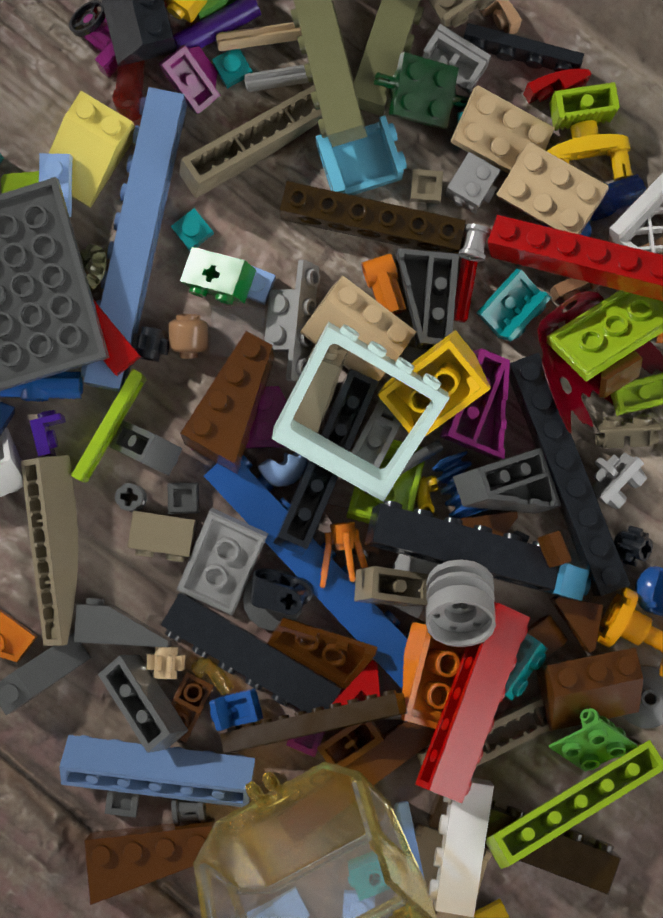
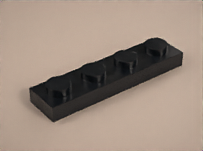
M467 23L464 34L465 40L486 53L494 54L503 61L517 60L524 62L528 67L534 69L543 67L554 70V72L580 69L585 54Z

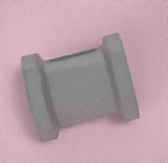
M465 224L464 231L466 232L463 249L459 250V256L475 262L485 261L486 255L483 252L491 229L479 224Z

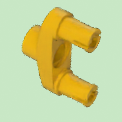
M595 120L582 121L570 127L572 139L547 150V152L568 164L572 160L607 155L611 159L615 182L621 181V178L625 181L633 177L628 152L631 150L629 138L621 134H599L597 121Z

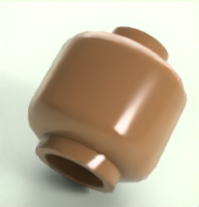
M199 314L176 315V319L169 323L170 349L174 352H180V358H198V352H203L208 348V323L200 319Z

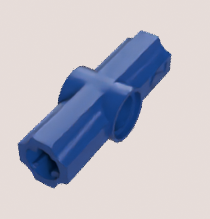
M81 372L58 373L0 391V398H21V400L36 402L49 401V398L82 399L83 377H81Z

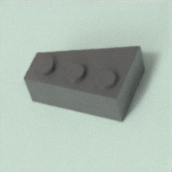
M542 447L453 476L463 507L532 514L561 507Z

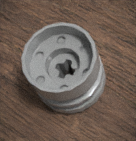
M463 559L451 560L437 565L429 573L426 581V626L428 633L435 640L455 647L474 646L484 642L493 634L496 627L493 575L481 564Z

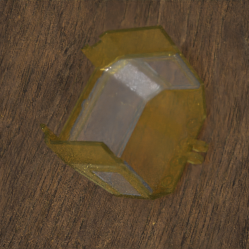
M328 762L312 767L283 785L280 784L274 774L271 772L265 773L262 780L265 787L269 790L265 795L260 786L255 784V782L247 783L245 789L252 802L215 822L193 863L202 918H437L426 882L392 809L391 803L361 772Z

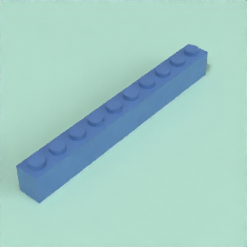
M148 87L147 96L142 97L140 101L139 114L142 115L140 126L136 125L133 133V143L136 146L134 155L130 154L127 160L128 182L127 184L123 183L121 187L120 201H123L121 213L117 212L114 219V230L117 231L115 241H111L108 246L107 259L110 260L108 271H105L101 281V288L104 289L102 300H97L96 302L130 344L133 333L138 334L187 109L184 94ZM101 360L82 366L81 377H84L83 382L89 386L119 392L128 378L130 366L120 375L116 376L106 363Z

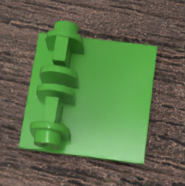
M592 708L584 709L580 714L582 729L549 745L550 749L585 772L594 770L600 764L613 758L621 757L626 752L637 747L636 743L626 737V733L622 728L615 727L612 721L604 716H599V713Z

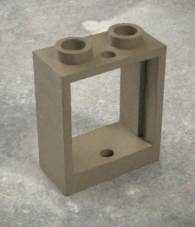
M338 344L329 346L293 417L295 421L318 433L330 407L348 350ZM314 348L312 349V351H311V353H310V355H309V357H308V360H309V358H310V356H311V354H312Z

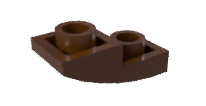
M186 672L171 703L189 730L179 738V740L187 743L214 688V685Z

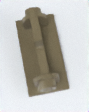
M635 415L633 419L606 416L603 417V420L593 421V424L600 432V434H595L596 446H601L602 449L623 448L624 437L629 436L630 447H650L653 443H658L659 441L658 431L654 430H662L659 423L649 415Z

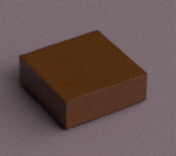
M559 530L537 538L549 568L571 561V556Z

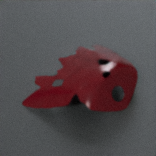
M594 291L579 292L573 295L542 319L537 328L539 343L543 351L542 366L559 414L570 434L572 433L571 411L574 412L583 424L593 428V422L581 396L583 393L590 397L592 391L599 394L602 372L585 381L547 344V336L559 329L558 323L565 320V324L605 300L598 292ZM577 300V303L570 310L562 313L569 303ZM648 341L635 350L643 358L641 367L650 374H653L656 369L663 372V355L654 344ZM560 378L568 380L572 388L571 393L567 394L563 390ZM610 394L604 399H606L613 405L612 397Z

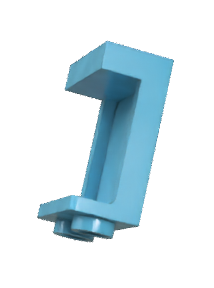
M385 115L379 117V122L365 126L368 137L332 147L328 137L316 136V147L331 191L356 195L403 179V169H407L405 156L402 151L397 152L394 141L398 140L396 129L393 123L388 124Z

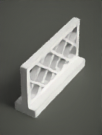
M663 173L610 227L608 242L653 253L663 252V245L655 246L653 234L663 233V226L652 227L651 221L654 215L663 214ZM648 234L650 246L637 247L630 240L635 235Z

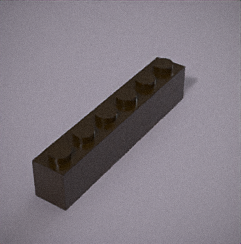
M436 793L427 822L430 827L439 830L441 814H447L448 802H444V796ZM492 799L486 838L525 815V812L509 805L506 810L495 806L496 801ZM569 829L519 861L609 895L621 858L613 851V845L596 839L595 844L584 840V834Z

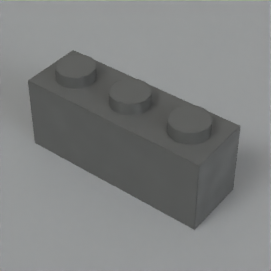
M120 655L98 674L147 753L168 749L189 731L156 679L153 678L150 670H146V664L140 655Z

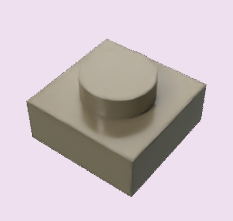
M413 169L410 202L440 204L443 171Z

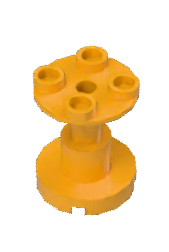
M627 587L622 588L621 593L624 595L616 594L601 619L600 626L604 627L603 634L598 633L597 642L610 648L622 637L637 646L644 642L663 652V631L652 626V618L635 610L638 593ZM663 658L659 668V675L663 677Z

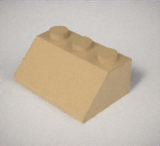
M343 275L331 287L300 331L302 335L316 344L328 321L340 329L343 325H347L359 333V340L368 345L371 341L380 344L387 350L385 355L395 361L417 332ZM350 351L347 352L343 365L349 370L353 369L377 381L385 374L384 371Z

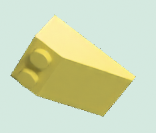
M80 91L65 114L49 154H70L73 156L72 197L91 208L132 144L135 126L133 121L83 91Z

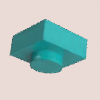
M240 49L228 50L212 59V63L226 89L243 81L246 74L252 73V69Z
M195 208L171 226L172 230L189 251H191L192 247L197 248L214 234L213 230Z

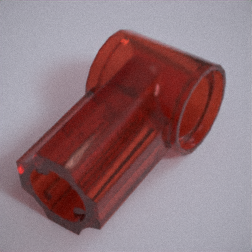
M145 60L118 67L116 89L112 95L116 111L133 122L142 116L139 114V107L143 95ZM127 100L135 101L129 107L121 106Z

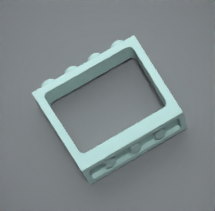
M328 321L273 427L272 439L379 500L384 501L415 450L450 399L449 394L440 388L442 383L428 373L424 377L413 372L414 366L407 360L398 357L395 361L385 355L387 350L380 344L371 341L368 345L358 339L360 335L353 328L343 325L340 329ZM332 344H338L431 399V402L389 464L383 469L377 468L293 419L329 346Z

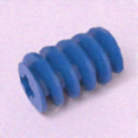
M467 451L439 460L432 468L434 472H443L436 480L437 483L447 484L440 492L442 495H451V498L445 502V506L455 507L448 514L452 518L461 519L487 510L463 507L453 476L465 473V470L472 465L471 461H461V458L468 453Z

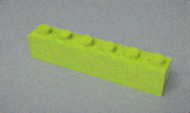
M648 740L486 838L485 843L500 869L511 866L662 772L663 759L652 742Z

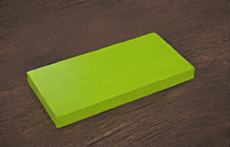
M619 290L548 335L547 344L585 381H588L663 332V301Z

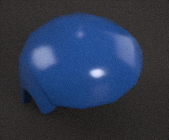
M659 566L648 567L641 573L635 584V592L638 593L637 603L645 612L663 616V568Z

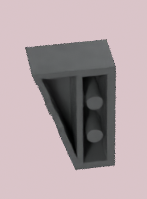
M397 248L396 261L412 327L417 331L415 333L417 347L429 350L453 331L459 254Z

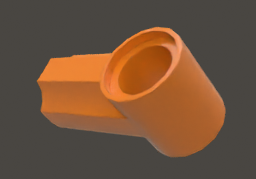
M391 253L361 262L366 283L372 289L375 300L394 315L406 311L402 293L397 282V269Z

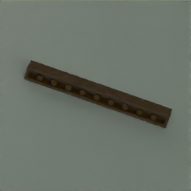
M390 690L383 692L384 696L377 697V694L365 696L366 700L359 701V698L347 700L348 704L341 705V702L330 704V708L325 710L324 707H317L312 709V713L299 711L295 712V716L290 718L289 715L278 716V720L273 722L272 719L261 720L260 725H255L254 722L244 724L242 729H239L238 726L227 728V732L220 734L223 753L237 752L407 714L404 694Z

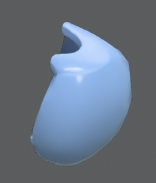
M296 452L292 455L284 453V461L282 463L267 459L259 464L257 468L271 485L277 487L288 486L302 477L308 464V459Z

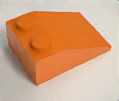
M412 622L404 651L402 687L407 714L401 715V720L436 729L466 647L449 646L435 640L428 633L426 624Z

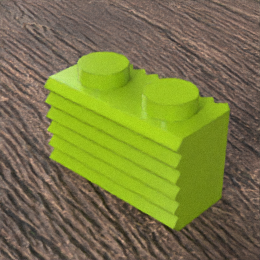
M611 82L554 91L549 102L554 130L557 131L559 128L563 130L565 127L569 130L572 125L587 120H595L597 125L600 122L604 124L606 121L610 123L620 108L616 83Z

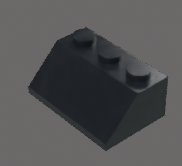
M102 0L118 67L171 54L177 50L164 0Z

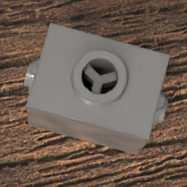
M468 152L448 185L445 197L454 201L456 205L476 214L483 201L489 203L498 187L493 184L499 175L500 169Z

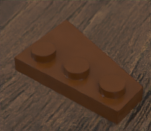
M284 617L267 642V644L344 689L368 665L378 648Z

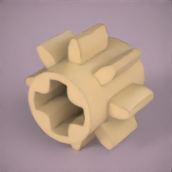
M177 646L155 647L154 654H147L146 670H154L153 678L176 679L177 671L185 669V655H178Z

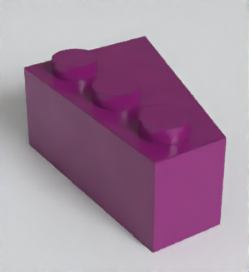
M481 348L473 352L491 388L447 420L440 437L492 459H505L504 432L507 425L505 414L506 400H508L510 360Z

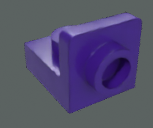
M55 410L44 411L37 414L38 419L30 420L38 457L56 456L54 448L58 447V440L55 431L50 430L49 427L66 423V419L61 413L56 414Z

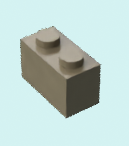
M133 511L127 548L136 549L135 555L153 558L154 552L166 553L165 560L184 562V557H190L194 549L198 521Z

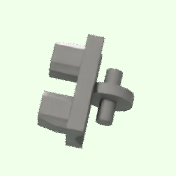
M623 453L619 458L613 455L608 461L599 457L595 461V465L600 470L593 476L597 482L592 486L596 499L614 509H620L627 499L620 489L626 483L636 489L647 479L641 469V466L644 464L639 457L634 458L627 453Z

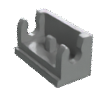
M442 24L438 26L436 32L426 45L425 53L422 56L423 58L458 67L456 85L468 93H471L487 69L491 55Z

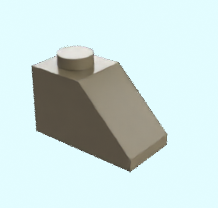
M377 566L356 570L354 601L378 605L427 606L426 581L429 574Z

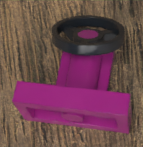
M92 0L76 10L70 19L69 28L75 36H83L101 52L94 60L99 71L109 78L118 69V64L103 4L99 0ZM97 7H101V12L99 16ZM90 9V11L82 17L81 21L76 24L80 16Z

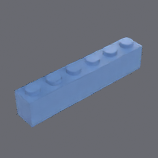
M68 735L59 768L61 785L249 808L255 758L240 754L226 755L213 751L186 750L181 747H169L166 750L147 753L143 745L138 743L123 742L118 739H98L87 735Z

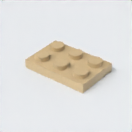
M478 85L471 93L450 143L486 160L489 164L509 174L528 142L546 150L555 128Z
M528 142L496 195L499 199L550 228L580 235L607 193L609 186L533 143Z

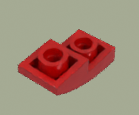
M568 69L550 73L527 83L523 95L529 104L537 99L539 102H543L550 98L554 91L585 87L592 73L589 69Z

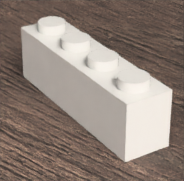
M477 778L471 779V789L465 796L462 804L447 797L443 799L444 802H448L447 814H441L438 833L443 835L442 846L436 847L433 863L434 867H438L436 880L431 879L428 894V899L433 900L435 911L474 917L494 789L491 781Z

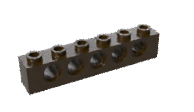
M286 181L280 206L281 220L420 251L458 254L466 220L290 181Z

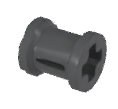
M126 483L117 489L115 501L123 510L130 512L140 511L146 505L147 494L140 486ZM133 490V494L138 495V500L132 501L130 506V503L125 500V495H130Z
M172 799L171 808L174 826H179L181 822L195 820L206 823V803Z

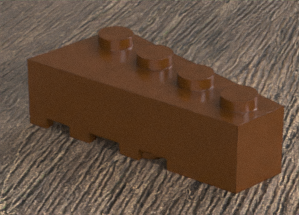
M245 331L180 432L186 446L238 474L252 424L258 412L261 396L264 393L275 359L272 344Z
M215 818L207 819L206 823L196 820L181 822L179 826H174L173 823L91 832L84 840L90 905L214 859L218 851Z

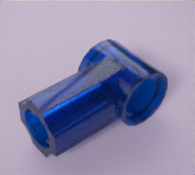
M636 174L610 184L603 182L609 186V189L590 220L597 221L614 214L618 209L632 205L646 191L644 182L639 175Z

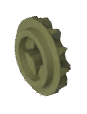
M89 244L86 249L80 251L90 290L93 291L104 277L106 254L101 246Z

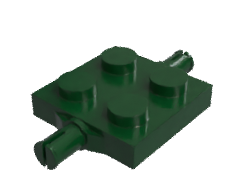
M406 52L400 54L398 67L393 76L377 72L375 75L377 80H374V85L390 89L391 104L388 115L440 129L448 127L450 112L453 106L465 109L470 98L456 94L455 86L459 71L458 67Z

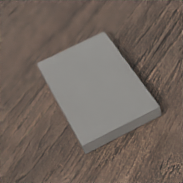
M211 508L179 582L177 591L229 615H233L269 533Z

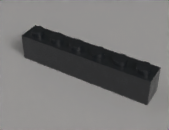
M350 369L320 435L350 451L379 381ZM310 460L308 461L275 537L274 544L301 556L307 551L338 479L337 475Z
M384 501L383 504L381 503L372 508L364 545L436 564L461 559L474 561L486 567L493 575V579L542 592L555 589L559 566L549 568L538 541H533L530 544L522 542V537L516 534L504 533L503 536L493 534V529L486 526L474 525V528L463 526V521L457 518L444 517V520L433 517L432 512L423 509H414V512L402 509V504L394 501Z
M184 593L178 594L161 623V626L167 629L165 635L179 643L183 639L193 645L191 649L193 652L205 659L211 655L220 661L218 666L232 675L236 671L247 677L244 681L245 683L261 691L262 687L273 693L271 698L285 707H288L289 703L299 708L300 711H306V713H312V709L317 707H324V710L329 709V705L336 700L342 689L341 686L277 650L264 640Z

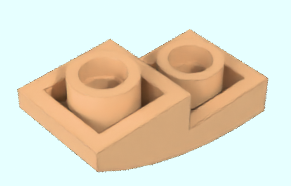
M495 0L489 7L480 11L483 17L493 13L495 24L500 30L503 29L505 33L515 34L519 31L522 19L509 0Z

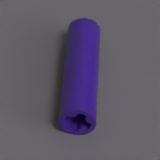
M236 0L173 35L177 49L182 45H185L187 48L197 46L203 48L216 41L217 33L234 31L261 16L260 8L256 0Z

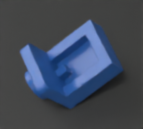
M255 688L226 694L209 702L211 708L210 715L215 724L216 731H223L232 726L263 719Z

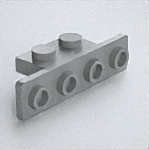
M307 260L298 261L295 289L270 290L264 340L273 345L274 352H289L286 380L297 383L311 353L313 342L302 335L300 331L317 308V286L320 282L319 266Z

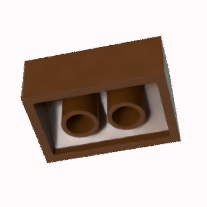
M636 647L546 665L536 670L550 731L581 725L580 714L584 709H595L599 716H604L607 719L639 712L644 678Z

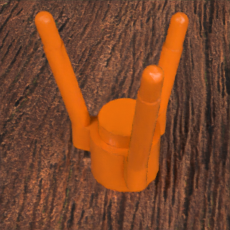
M355 522L330 524V532L324 533L325 550L320 579L321 588L326 586L332 544H335V550H345L347 569L351 582L356 580L352 554L354 546L361 569L368 567L360 542L359 529L355 528Z

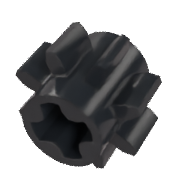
M142 327L141 334L133 333L131 345L135 350H138L137 353L141 356L140 359L159 362L160 354L168 356L169 341L164 339L165 331Z
M629 526L628 532L621 531L616 535L614 544L623 563L637 566L638 560L646 561L650 557L653 543L648 538L649 533L643 532L642 528Z

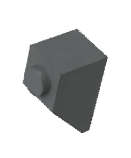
M124 420L110 445V448L168 476L176 465L183 449L154 433Z

